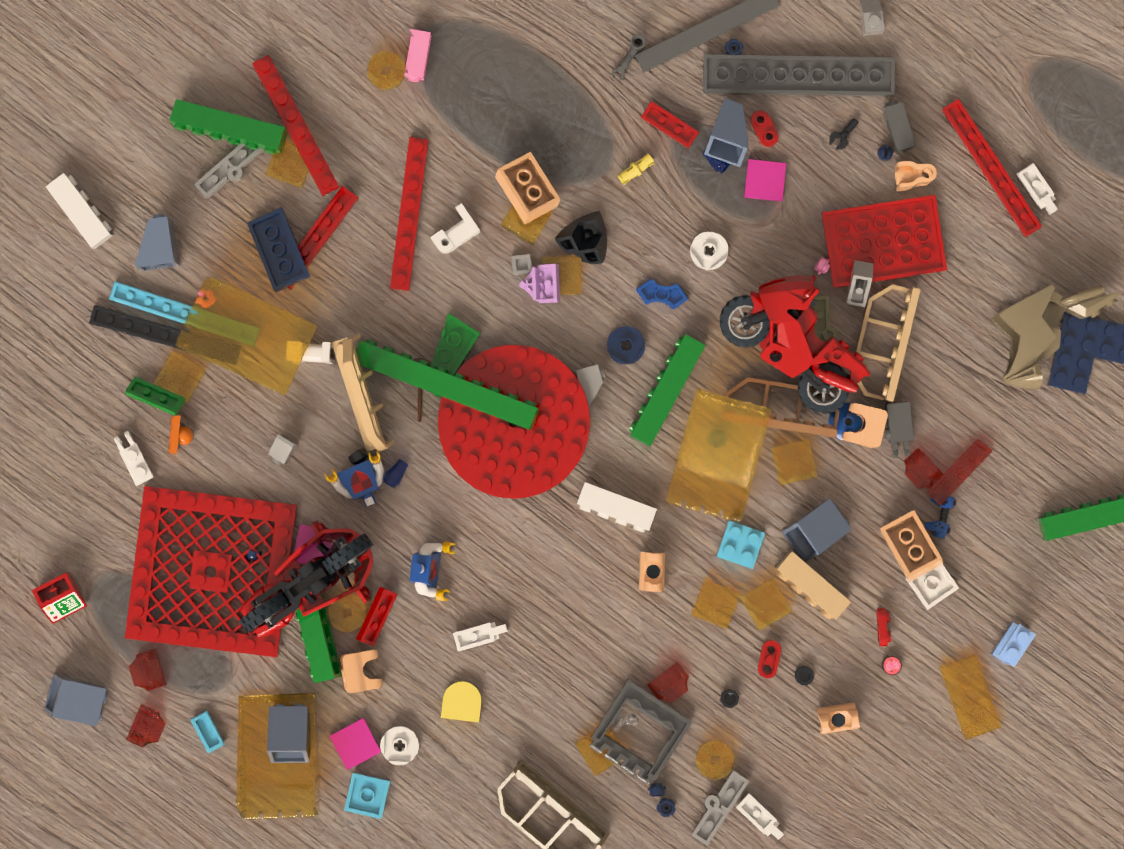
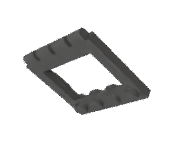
M627 680L590 738L593 741L589 747L599 754L606 748L607 751L604 757L616 765L622 759L623 762L620 767L631 775H634L636 770H639L636 778L648 785L651 779L656 780L692 724V721L630 680ZM625 702L673 733L657 755L653 765L605 734L617 719Z

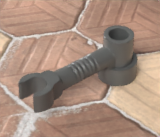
M641 34L632 36L630 40L631 48L627 56H625L618 68L612 71V77L616 72L621 73L619 82L623 80L624 73L638 50L643 49L646 45V40ZM637 40L642 41L640 46L635 45Z

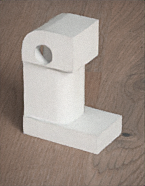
M462 203L455 208L463 220L447 231L440 230L430 237L442 253L452 252L480 233V229ZM447 240L449 241V244L447 246H443V241Z
M287 341V361L335 364V360L330 358V349H333L330 342L305 344L303 342Z

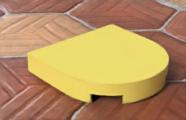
M459 681L450 685L443 696L441 718L479 722L481 695L478 689L473 684L465 681Z

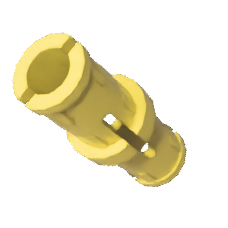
M647 153L635 163L632 162L617 177L625 185L634 177L642 175L641 172L655 164V162Z

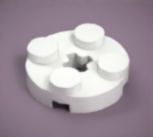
M703 232L696 236L690 247L691 259L696 266L703 270L717 269L727 259L728 244L720 234ZM705 247H713L714 255H705Z
M395 726L389 729L382 737L380 743L381 752L390 763L404 765L412 761L417 755L419 740L415 732L408 727ZM398 740H402V743L405 744L401 751H398V747L394 746L395 743H398Z

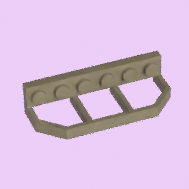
M522 759L497 788L501 814L542 849H555L551 844L570 823L577 830L583 832L591 842L597 844L593 849H600L610 834ZM514 775L519 781L525 783L533 793L540 796L539 800L522 819L507 807L504 786ZM543 801L557 810L563 818L567 819L548 842L525 823Z

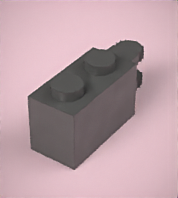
M910 402L886 404L885 409H882L888 413L887 428L884 429L885 439H889V443H891L893 458L898 457L897 442H903L905 457L910 456L909 441L914 440Z

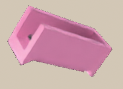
M410 29L413 37L411 36L405 69L407 73L404 75L408 78V81L419 83L420 80L425 79L432 35L431 32Z

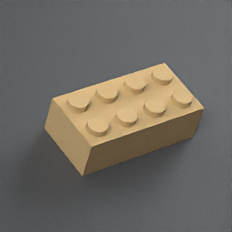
M789 551L774 568L777 570L776 575L785 582L787 580L791 582L792 585L790 587L798 594H805L807 596L805 600L814 607H820L821 610L819 612L829 620L831 618L837 620L851 603L792 551Z

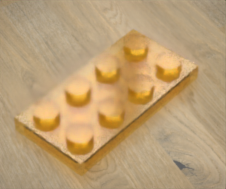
M976 654L939 667L964 740L1002 728Z

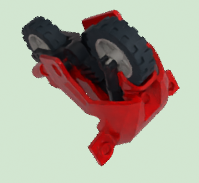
M814 274L812 276L795 275L777 278L758 286L759 293L750 291V296L744 294L729 300L722 308L720 314V328L723 336L730 343L738 347L748 348L759 343L760 348L763 349L760 354L761 359L791 378L800 374L798 392L801 401L808 409H812L816 413L822 412V414L836 411L847 401L850 391L856 393L858 389L857 384L862 378L870 375L869 369L863 362L865 358L857 351L852 353L849 350L850 346L844 340L838 341L832 335L826 341H823L816 336L814 324L818 316L813 307L816 305L814 297L820 291L814 286L816 279ZM748 307L750 310L748 313H743L742 308ZM739 309L741 318L732 315ZM731 319L740 321V323L733 328ZM760 323L758 328H756L755 326H753V325H756V324ZM741 326L744 329L743 335L736 332ZM750 328L755 331L752 334L746 335L747 330ZM840 366L849 369L850 375L846 374ZM810 386H813L816 389V391L812 394L810 392ZM830 388H838L836 395L831 391ZM822 393V400H818L814 396ZM825 394H830L833 398L825 401Z
M318 520L311 523L310 525L316 535L308 542L302 544L274 572L280 582L277 585L269 584L262 586L240 609L244 617L239 622L246 632L249 633L258 627V629L254 630L257 636L266 637L288 625L297 609L301 611L304 617L353 592H356L364 603L369 601L371 593L364 583L373 569V556L371 553L373 543L366 533L359 535L349 528L326 529L324 524L319 523ZM326 541L333 543V545L328 549L322 542ZM314 544H319L316 548L324 556L315 557L303 566H300L297 560ZM351 573H354L355 585L353 586L348 578ZM341 579L345 590H349L325 602L321 594Z

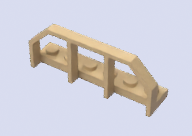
M892 284L868 299L856 351L863 357L891 363L892 366H889L886 377H889L888 385L884 384L883 396L868 393L861 381L857 384L865 397L889 403L894 401L921 289L914 287L909 289ZM892 289L905 292L907 307L901 313L900 321H903L902 326L868 318L872 301ZM867 322L897 330L896 340H898L897 347H893L891 354L893 359L860 351Z
M356 334L335 340L331 343L366 452L374 449L378 451L388 449L395 443L394 439L384 440L376 415V411L381 409L383 404L373 405L365 381L373 373L372 370L362 372L354 347V341L361 338V336Z

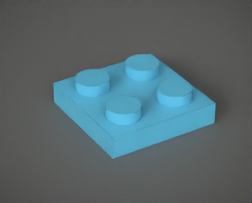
M729 520L716 557L753 569L765 533Z
M353 772L344 811L382 819L390 780Z

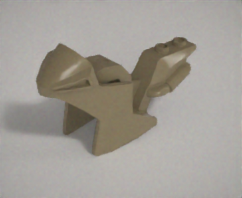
M1052 284L995 315L992 321L1012 340L1007 369L1002 377L1003 381L1024 389H1039L1042 384L1043 374L1037 361L1049 358L1059 349L1061 330L1059 329L1060 316L1067 312L1079 319L1089 316L1094 318L1102 312L1100 309L1103 306L1109 307L1117 302L1116 297L1120 293L1115 292L1106 295L1104 288L1097 285L1065 297L1054 292L1055 286Z

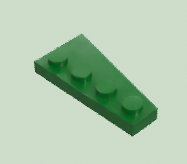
M448 313L430 367L436 369L437 366L448 369L447 373L454 376V373L458 371L481 333Z

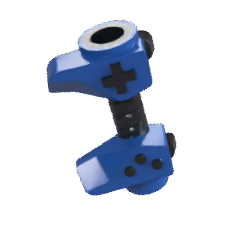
M932 495L931 502L942 507L939 521L926 522L925 528L934 531V537L945 539V536L951 530L950 525L946 523L949 508H954L957 501L954 497L946 495Z

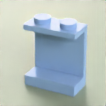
M1012 622L991 654L1005 664L1015 667L1036 634L1021 624L1017 625Z

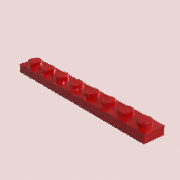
M267 55L253 62L252 66L321 195L324 196L338 189L339 185L270 56Z
M957 99L944 107L942 112L1023 236L1027 237L1041 228L1042 225L960 100Z
M409 137L390 289L410 290L428 139Z

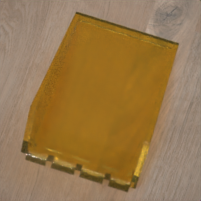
M207 276L200 289V292L206 294L205 298L197 296L192 309L198 313L197 315L189 313L184 327L190 330L189 332L181 330L175 346L286 396L317 325L214 277Z
M696 389L665 503L681 507L683 500H685L686 509L700 512L701 506L704 505L703 513L718 517L720 510H722L723 519L741 522L772 409Z
M316 694L238 696L236 805L241 819L259 820L260 813H263V819H279L280 812H282V818H298V812H301L302 818L319 815L320 782ZM275 704H283L285 706L303 704L308 706L309 763H271L267 752L269 707Z

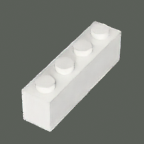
M63 173L45 187L90 247L96 249L113 236L110 232L112 228L106 220L101 221L98 217L100 212L94 205L92 207L87 202L89 197L83 190L79 191L76 185L78 183L73 176Z
M586 482L577 502L581 510L590 513L592 509L598 512L597 516L605 519L611 516L616 518V523L624 526L627 523L634 525V530L643 533L645 530L649 531L657 511L656 508Z

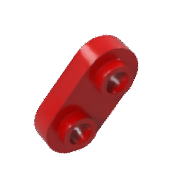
M762 110L754 112L750 123L760 143L764 147L774 146L779 136L769 115ZM762 117L764 122L758 123L757 118ZM766 134H771L773 138L767 140L765 136Z
M877 608L879 647L887 646L888 642H891V632L887 631V623H890V614L885 608Z
M774 640L766 641L761 648L757 670L763 678H772L777 672L781 647ZM769 646L774 647L773 653L767 651ZM765 665L770 666L769 672L763 670Z

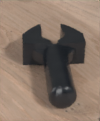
M853 118L841 133L834 131L830 135L829 145L835 139L841 138V144L835 150L844 149L849 144L846 141V137L858 125V120Z

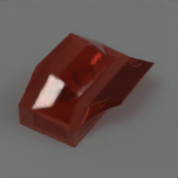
M919 448L904 460L906 465L904 474L918 489L926 487L931 489L944 477L941 470Z
M156 648L136 654L135 660L129 665L134 686L145 688L147 691L166 686L167 683Z
M677 661L650 681L647 686L658 700L663 699L672 703L688 691L687 680L689 676Z
M141 704L126 741L143 748L147 744L158 742L166 724L160 717L159 711Z

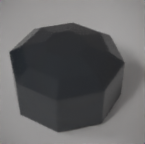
M361 448L348 456V459L353 465H356L367 458V453Z
M727 689L721 693L720 701L724 707L733 708L738 704L739 696L735 690Z

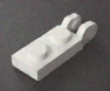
M126 431L124 434L131 446L125 449L122 440L118 436L114 437V441L120 450L119 453L135 485L138 486L154 478V475L138 444L135 443L131 433Z

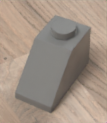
M859 0L863 36L882 34L885 28L880 0Z
M854 260L846 304L866 306L873 279V263Z
M598 364L576 370L577 378L585 391L589 407L603 384L602 380L606 379L603 368H599Z
M278 434L268 455L272 456L270 460L279 466L281 463L286 465L298 445L283 435Z

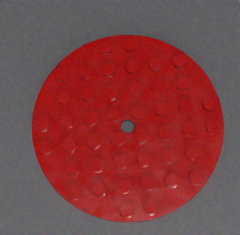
M524 345L494 347L477 354L462 365L456 373L466 376L464 380L472 382V379L482 382V387L487 389L490 386L501 390L500 394L505 396L508 393L519 396L518 400L524 403L526 399L537 403L536 407L540 408L533 430H529L521 426L511 427L508 421L442 397L438 412L439 438L445 456L457 474L468 484L486 494L510 499L527 498L542 494L565 480L580 462L585 452L591 426L589 403L585 391L570 368L555 356L543 350Z

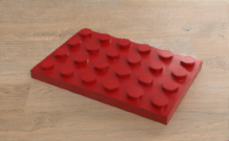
M935 195L821 213L833 288L849 286L854 260L873 263L872 282L947 271Z

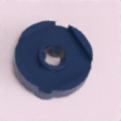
M630 326L620 327L610 334L607 341V351L615 362L622 365L633 364L642 357L645 351V341L637 329ZM628 340L630 341L631 349L624 351L622 350L623 346L620 344Z

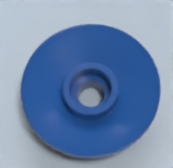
M843 403L844 405L838 408L840 412L836 438L842 440L843 432L855 433L862 427L860 416L849 411L851 403ZM834 412L830 413L829 415V425H833L835 416ZM846 418L851 419V425L845 424Z

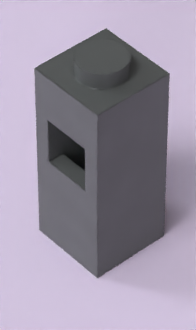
M896 100L886 103V107L883 108L882 112L895 154L913 149L916 144L903 102L897 103Z

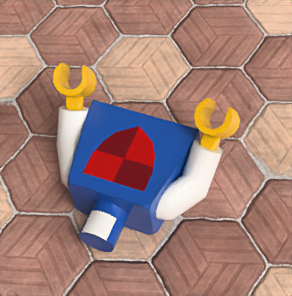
M378 450L377 456H372L369 452V460L337 474L331 468L333 475L327 476L324 473L327 481L331 482L336 491L348 499L353 498V500L362 497L366 507L375 504L376 500L372 492L379 490L384 476V468L380 459V451Z
M448 541L442 544L425 543L418 552L413 554L410 582L415 584L416 591L419 594L435 597L441 601L448 600L444 598V592L450 593L448 589L436 590L441 551L454 554L455 551H451L450 546L456 545L455 543Z

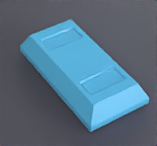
M208 711L190 719L208 753L225 745Z

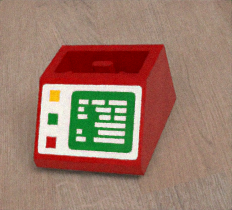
M66 572L31 590L40 608L52 624L87 607L70 572Z

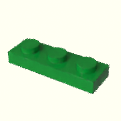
M137 377L133 378L125 390L127 396L174 416L178 414L185 403L184 397Z

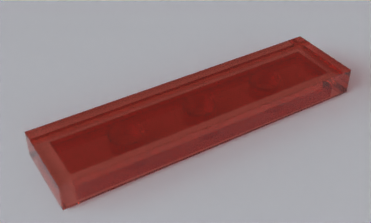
M978 438L926 494L941 506L993 450Z

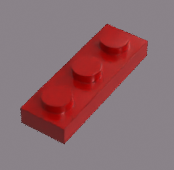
M652 101L641 116V119L688 149L699 134V131Z
M379 587L356 637L357 640L371 646L375 645L398 595L397 593Z

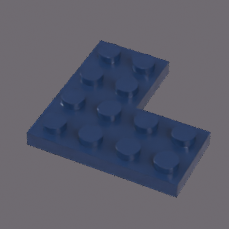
M1064 312L1060 328V347L1054 354L1047 386L1086 394L1094 358L1124 365V325L1090 316L1079 319Z

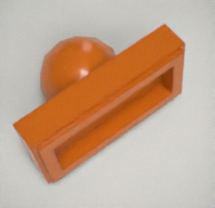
M173 415L171 417L169 454H177L178 443L187 445L193 440L192 430L186 426L180 427L181 416Z

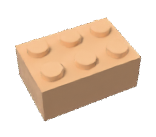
M531 152L497 170L495 178L524 224L557 208L561 199Z
M914 510L880 528L883 538L908 582L943 564V559Z

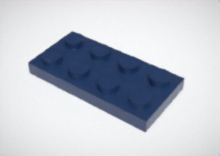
M282 207L247 223L275 292L311 277Z

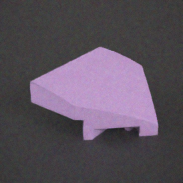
M559 264L533 266L530 274L525 280L520 282L519 286L528 292L534 301L539 303L560 302Z

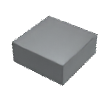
M530 254L511 256L514 276L530 274L532 271Z

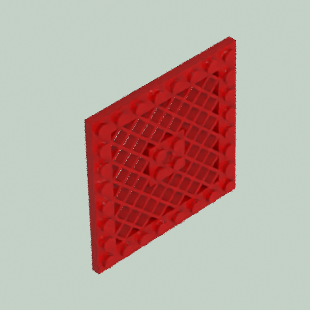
M144 486L125 639L278 657L281 629L266 637L254 635L255 631H250L248 634L236 633L242 627L241 623L232 630L227 621L233 616L239 621L241 618L237 613L241 611L240 609L243 605L235 611L229 602L237 597L244 604L245 601L240 596V593L248 588L253 595L255 591L251 588V585L257 580L263 586H266L261 577L267 572V585H277L280 582L274 572L291 556L297 505ZM162 508H168L161 514ZM174 509L186 510V512L179 517ZM171 511L176 520L168 525L163 516ZM193 511L206 514L198 519ZM190 513L196 522L187 527L182 519ZM212 514L225 516L217 522ZM207 516L215 523L209 529H206L201 523ZM231 516L243 517V519L236 524ZM228 518L233 527L225 532L220 523ZM249 518L263 521L255 526ZM160 520L166 527L161 532H159ZM247 520L253 529L244 534L239 526ZM269 521H275L274 527L270 524ZM179 522L185 530L177 536L171 527ZM266 523L272 531L263 537L258 528ZM198 524L204 532L196 538L190 530ZM218 527L223 535L214 540L209 532ZM236 529L242 537L234 543L228 534ZM168 530L174 539L166 544L161 535ZM255 531L261 540L252 545L247 537ZM186 533L193 539L187 546L179 539ZM273 534V541L271 547L266 539ZM207 535L212 543L204 549L199 540ZM225 537L231 546L223 551L217 543ZM159 540L163 547L156 552L157 542ZM245 540L250 548L242 554L236 545ZM177 541L182 550L174 555L169 546ZM264 542L269 551L262 556L257 553L258 559L250 564L245 555L249 550L258 552L256 547ZM196 543V545L200 548L201 551L194 550V554L192 556V554L188 551V548H190L193 544ZM215 546L220 553L207 551ZM232 548L239 554V557L232 561L233 555L226 554ZM166 549L171 558L163 563L158 555ZM185 551L191 560L182 565L177 557ZM271 553L270 564L268 565L263 558ZM156 558V560L160 563L161 566L154 571ZM242 558L248 567L239 572L234 564ZM174 560L180 568L172 574L166 565ZM261 561L267 569L259 575L253 566ZM192 563L190 575L185 568ZM207 567H215L216 575L214 577L207 576ZM232 568L237 575L230 580ZM164 569L169 577L161 582L156 573ZM249 569L256 576L250 583L242 576ZM183 571L188 579L180 585L174 576ZM154 578L159 585L152 589V581ZM240 578L245 586L237 592L231 583ZM170 579L177 585V588L172 592H169L164 586ZM189 582V588L196 589L190 595L183 588ZM161 587L167 596L159 601L153 593ZM230 587L234 595L226 600L221 592L228 593ZM178 590L186 597L180 603H177L172 596ZM202 590L215 591V593L207 597ZM199 592L205 600L197 606L191 597ZM218 594L224 603L215 608L210 600ZM151 596L156 604L149 609ZM169 598L175 607L167 612L162 603ZM187 600L194 607L188 614L180 607ZM208 603L213 611L205 617L199 608ZM226 605L232 614L224 619L219 610ZM156 607H159L164 613L158 620L151 614V611ZM176 609L183 615L177 622L169 615ZM195 611L202 618L196 625L189 618ZM213 614H216L222 621L215 627L208 621V618ZM148 616L150 617V619H151L153 622H148V621H147V620H148ZM167 617L172 624H164L159 622ZM186 619L191 627L180 626L179 624ZM205 622L210 629L197 627ZM224 624L225 627L229 630V632L220 631L216 629H218L221 625Z

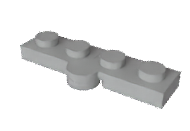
M239 144L194 185L208 200L230 180L233 182L241 181L244 177L242 169L260 155L264 149L257 148V150L247 148L245 144Z
M732 770L717 795L710 794L705 798L704 804L707 810L691 835L708 846L749 783V780Z

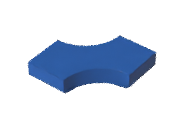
M649 279L635 289L646 305L653 302H661L674 310L688 300V297L678 283L672 286H661L653 279Z

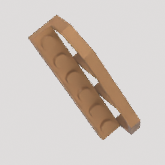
M747 377L725 393L721 420L831 438L837 437L840 411L838 409L834 411L833 425L822 424V427L814 426L815 422L803 421V424H799L802 405L800 396L798 398L795 419L784 418V421L776 420L777 416L765 415L770 385L798 390V385ZM748 382L764 384L765 392L761 416L757 417L758 413L746 412V415L738 414V410L728 409L729 396ZM810 387V392L816 391L815 388ZM825 394V400H829V396Z

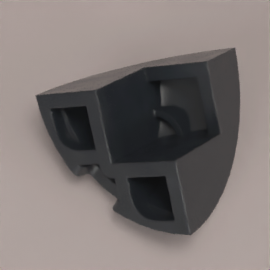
M600 211L576 219L562 229L555 237L557 244L568 255L574 254L580 257L582 262L602 264L605 260L607 237Z

